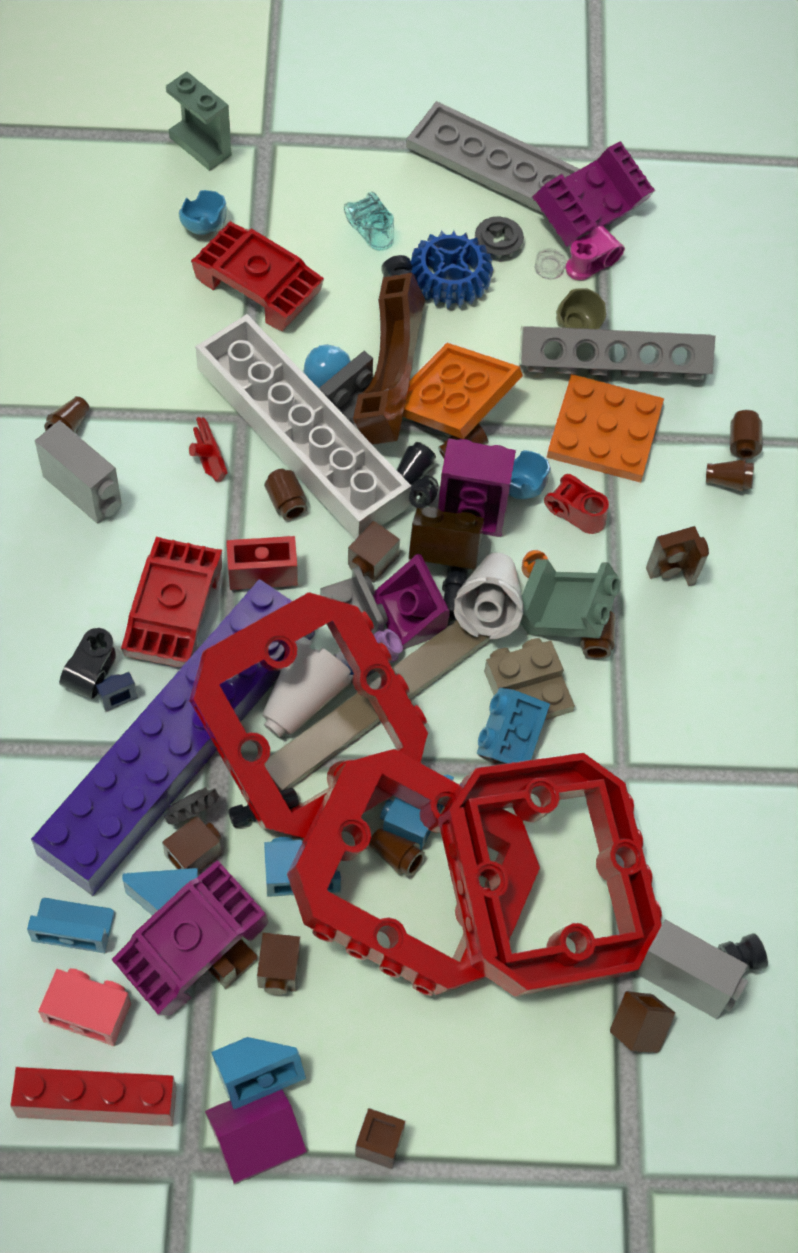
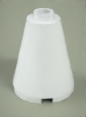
M496 552L486 556L455 596L454 615L460 626L471 635L478 637L481 634L490 636L489 639H499L510 635L520 624L524 607L516 567L512 558L504 553Z
M304 637L295 641L298 648L296 659L290 666L281 669L262 714L267 720L264 726L279 737L284 733L291 736L353 680V675H349L351 671L345 664L324 648H321V650L309 648L313 641Z

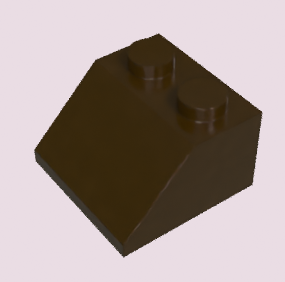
M434 507L416 508L412 522L408 559L411 560L416 554H420L425 562L475 570L484 534V518L476 517L467 512L458 514L443 512Z

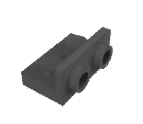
M366 351L361 352L319 388L350 422L353 421L358 394L364 392L373 380V357Z
M359 566L352 568V578L320 588L321 596L358 606L360 612L365 611L373 622V634L377 631H384V624L388 623L385 609L382 604H376L373 598L375 592L369 576H363Z

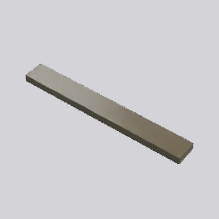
M456 620L393 666L392 669L396 675L400 674L405 679L410 690L407 696L411 700L492 639H489L490 636L479 634L478 637L471 635ZM381 677L371 682L369 686L377 689L381 684ZM356 693L271 755L264 765L279 792L290 787L292 788L381 721L369 699Z

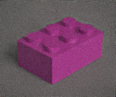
M448 439L441 473L438 509L443 512L457 514L467 512L476 517H483L484 535L502 537L516 450L508 449L501 445L490 446L473 443L465 439Z

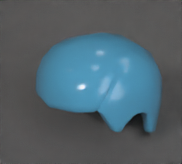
M201 190L193 201L185 198L182 208L179 210L181 224L185 229L199 235L211 234L217 231L226 220V200L218 192Z
M329 344L314 347L307 355L303 373L320 388L350 363L351 359L349 354L338 346Z
M528 450L521 451L514 460L509 495L515 499L522 500L540 495L545 489L550 476L551 467L548 460L539 453Z

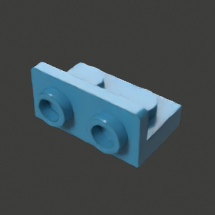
M500 687L491 699L489 705L490 715L486 727L481 730L478 737L479 747L477 754L505 764L531 760L550 704L516 690Z

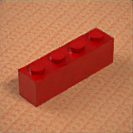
M16 1067L10 1107L17 1118L173 1126L177 1086L174 1075Z

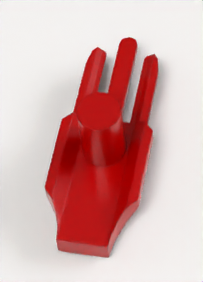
M197 417L196 422L199 429L197 427L193 428L197 443L189 445L190 456L199 457L204 472L213 477L215 482H221L228 473L223 456L215 437H213L208 421L204 417L202 419Z

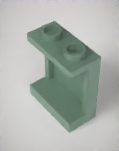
M186 71L165 86L166 93L180 103L182 117L180 122L168 129L169 138L210 171L232 155L229 105Z
M536 559L522 594L524 610L520 624L527 634L600 638L604 625L609 620L610 609L615 596L620 591L621 581L609 562H602L597 573L556 572L549 560Z

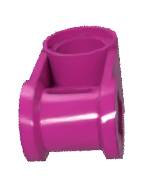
M599 226L591 233L572 243L570 247L571 258L565 266L566 273L576 280L588 279L602 269L615 264L623 255L625 247L604 226Z

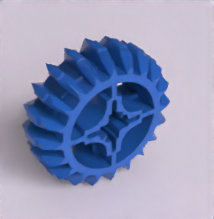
M441 230L438 237L430 234L427 241L420 240L418 248H414L412 252L411 264L413 268L411 273L417 277V282L425 301L433 298L435 306L440 302L445 303L447 308L450 307L451 303H456L460 308L464 301L473 304L475 297L482 298L484 290H488L493 274L491 254L487 253L486 245H479L477 237L469 240L467 232L459 236L455 230H453L451 235H446ZM428 266L434 269V274L429 270Z

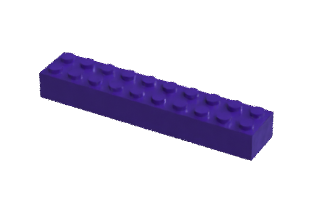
M260 579L254 584L31 838L38 857L92 896L95 895L217 751L189 702L202 652L292 602V600ZM315 631L304 636V638L311 640L315 635ZM278 642L270 644L268 648L269 656L275 661L283 660L285 656L284 647ZM258 662L219 684L240 722L274 684L281 669L277 671L268 670Z

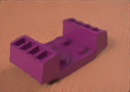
M619 141L608 147L597 160L569 176L564 177L563 174H560L544 184L532 198L546 215L549 223L555 228L556 233L562 238L565 246L569 247L575 240L591 233L595 228L599 226L605 227L626 215L629 211L647 201L656 190L642 173L638 164L635 163L631 154L628 153L624 144Z
M217 860L201 875L182 887L135 931L130 941L111 960L157 1015L171 1016L192 998L186 990L242 937L251 942L269 924L267 914Z

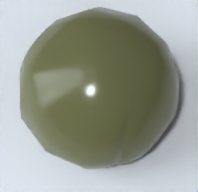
M575 288L571 290L560 302L556 310V322L562 328L600 329L607 316L606 304L598 293L588 288Z

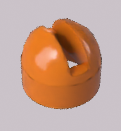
M531 550L523 557L521 570L527 578H529L536 562L534 560H548L544 552Z

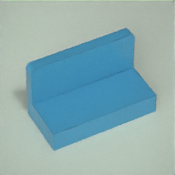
M42 898L37 916L30 915L27 931L32 942L105 954L114 919V911L111 908Z

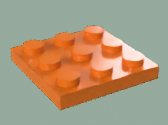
M446 343L410 379L403 417L464 439L523 377L520 366Z
M571 374L546 458L641 483L664 398Z

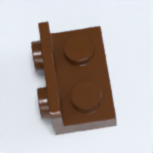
M695 526L657 536L646 565L650 579L660 576L662 578H669L682 571L688 586L695 585L709 555L707 541L704 537L699 536Z

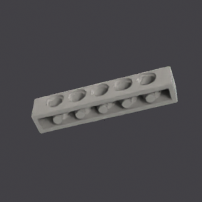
M521 326L519 364L526 366V372L543 373L545 372V367H558V373L577 374V368L590 369V375H608L609 370H621V376L640 377V371H652L655 378H672V372L685 373L684 379L703 380L704 374H713L716 335ZM551 341H557L561 346L560 355L555 359H548L544 353L546 344ZM587 342L592 346V355L587 360H579L576 355L577 347L581 343ZM620 344L624 349V356L621 360L612 362L608 357V351L611 346ZM651 345L656 352L655 358L650 363H643L640 358V352L645 346ZM678 347H683L687 352V358L684 363L676 365L672 360L673 351Z

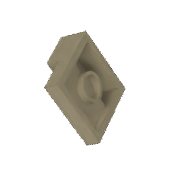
M534 638L525 642L522 645V649L510 652L508 648H500L490 654V658L486 659L484 673L493 695L501 687L516 690L547 702L550 706L545 720L574 711V702L562 676L564 669L551 640L542 643L540 638Z

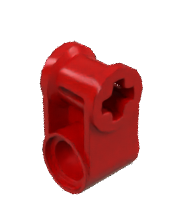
M571 474L563 475L560 479V485L555 491L548 493L544 497V504L551 513L565 519L587 534L599 533L606 525L609 508L607 497L603 493L584 484L576 476Z

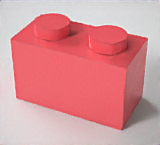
M70 968L68 972L56 969L38 1010L42 1021L114 1046L131 1006L129 994L125 992L126 989L113 981L105 980L101 984L89 980L90 976L77 969Z

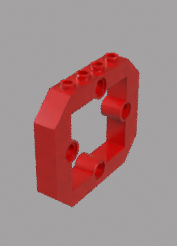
M310 592L204 650L189 699L259 826L302 839L305 838L329 788L290 810L264 765L270 756L268 741L258 733H246L219 684L258 662L262 667L272 671L290 666L297 656L298 648L295 641L327 624L354 673L353 685L359 695L369 699L395 749L421 763L428 736V731L424 726L427 724L426 717L418 705H412L407 696L410 690L405 679L400 674L396 675L389 664L392 661L390 652L382 642L378 644L372 633L374 625L369 615L365 611L360 612L358 606ZM272 642H278L284 647L285 656L283 660L275 661L269 656L268 648ZM370 670L378 672L381 677V684L377 689H373L367 684L366 676ZM246 741H252L258 748V755L251 762L245 760L241 754V747ZM342 760L330 767L327 773L329 787L336 772L346 762L352 760ZM376 786L364 813L393 795Z
M396 749L346 762L336 772L287 872L304 925L313 929L312 934L317 938L330 943L335 941L345 946V951L352 957L359 960L369 959L380 965L379 970L384 974L394 978H400L401 976L412 982V987L424 995H439L487 978L471 966L464 933L452 958L407 934L404 926L397 919L390 917L379 919L327 891L340 861H350L365 850L370 843V828L361 817L376 786L418 808L423 825L429 831L435 833L441 832L438 822L440 814L437 810V804L446 807L459 786L458 783ZM505 809L479 812L487 847L498 852L495 862L501 864L506 869L509 877L507 890L499 897L508 939L510 940L540 870V866L523 820ZM342 832H348L353 836L354 846H349L343 841ZM486 880L483 888L490 891V884ZM456 904L455 917L459 925L462 926L458 906ZM377 932L387 935L390 942L389 948H384L379 944Z
M585 753L475 768L462 780L438 818L470 964L514 997L630 974L639 969L662 926V910L659 902L655 900L652 888V871L649 865L646 864L642 849L643 836L641 831L637 829L633 814V798L628 793L624 781ZM531 794L539 798L541 807L533 803ZM585 796L599 850L596 858V868L599 875L607 882L619 934L595 939L592 931L587 926L581 923H572L554 932L549 937L546 948L512 954L499 897L507 890L509 877L506 869L501 864L490 861L479 812L513 807L515 814L521 820L534 823L551 813L558 806L559 800ZM616 854L622 858L624 868L617 863ZM479 876H483L488 880L490 891L485 890L480 885ZM567 938L574 942L575 953L568 949L566 945Z

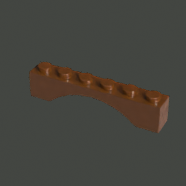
M413 273L383 277L378 299L380 312L378 364L370 386L364 392L358 394L353 416L358 430L372 445L396 442L399 437L425 298Z

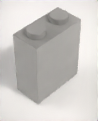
M60 420L34 440L42 475L49 483L97 524L105 517H110L116 513L122 504L116 467Z
M665 919L637 975L717 1019L723 1009L730 1012L741 996L748 980L742 977L748 965Z

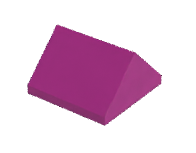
M416 554L374 591L373 598L376 604H382L388 619L386 626L400 638L403 650L432 639L448 626L449 609L420 554Z
M282 1089L237 1109H233L229 1100L205 1110L234 1185L307 1153L292 1106Z

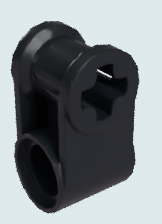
M92 628L83 635L73 656L67 661L62 670L59 680L60 686L89 699H94L98 695L96 685L101 684L105 680L116 659L113 637L110 632L103 628Z

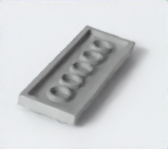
M438 101L433 104L406 139L407 148L542 212L541 208L533 200L532 196L544 184L558 175L563 174L564 177H567L579 170V168Z

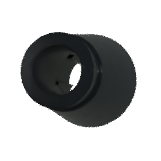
M415 442L413 446L407 447L396 470L412 487L415 481L423 477L434 467L433 462L436 459V455L423 443Z

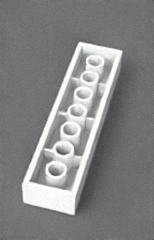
M248 314L195 346L197 369L354 539L373 521L383 526L410 507L409 494L411 492V485Z

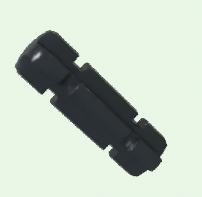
M290 787L280 791L289 809L299 805V799L294 788ZM240 804L229 809L230 821L236 828L248 824V820L257 821L248 804L244 807Z

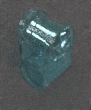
M375 192L367 193L365 198L355 203L349 201L344 204V212L348 222L359 232L372 249L386 250L394 243V216L383 205Z

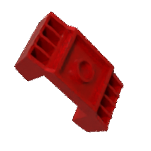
M231 221L191 259L196 279L211 290H214L223 281L265 307V323L282 332L321 291L324 278L309 268L302 258L254 229H245Z
M156 536L151 552L146 559L128 616L127 628L121 646L125 657L179 668L188 661L198 649L197 636L211 588L217 589L222 570V549H214Z

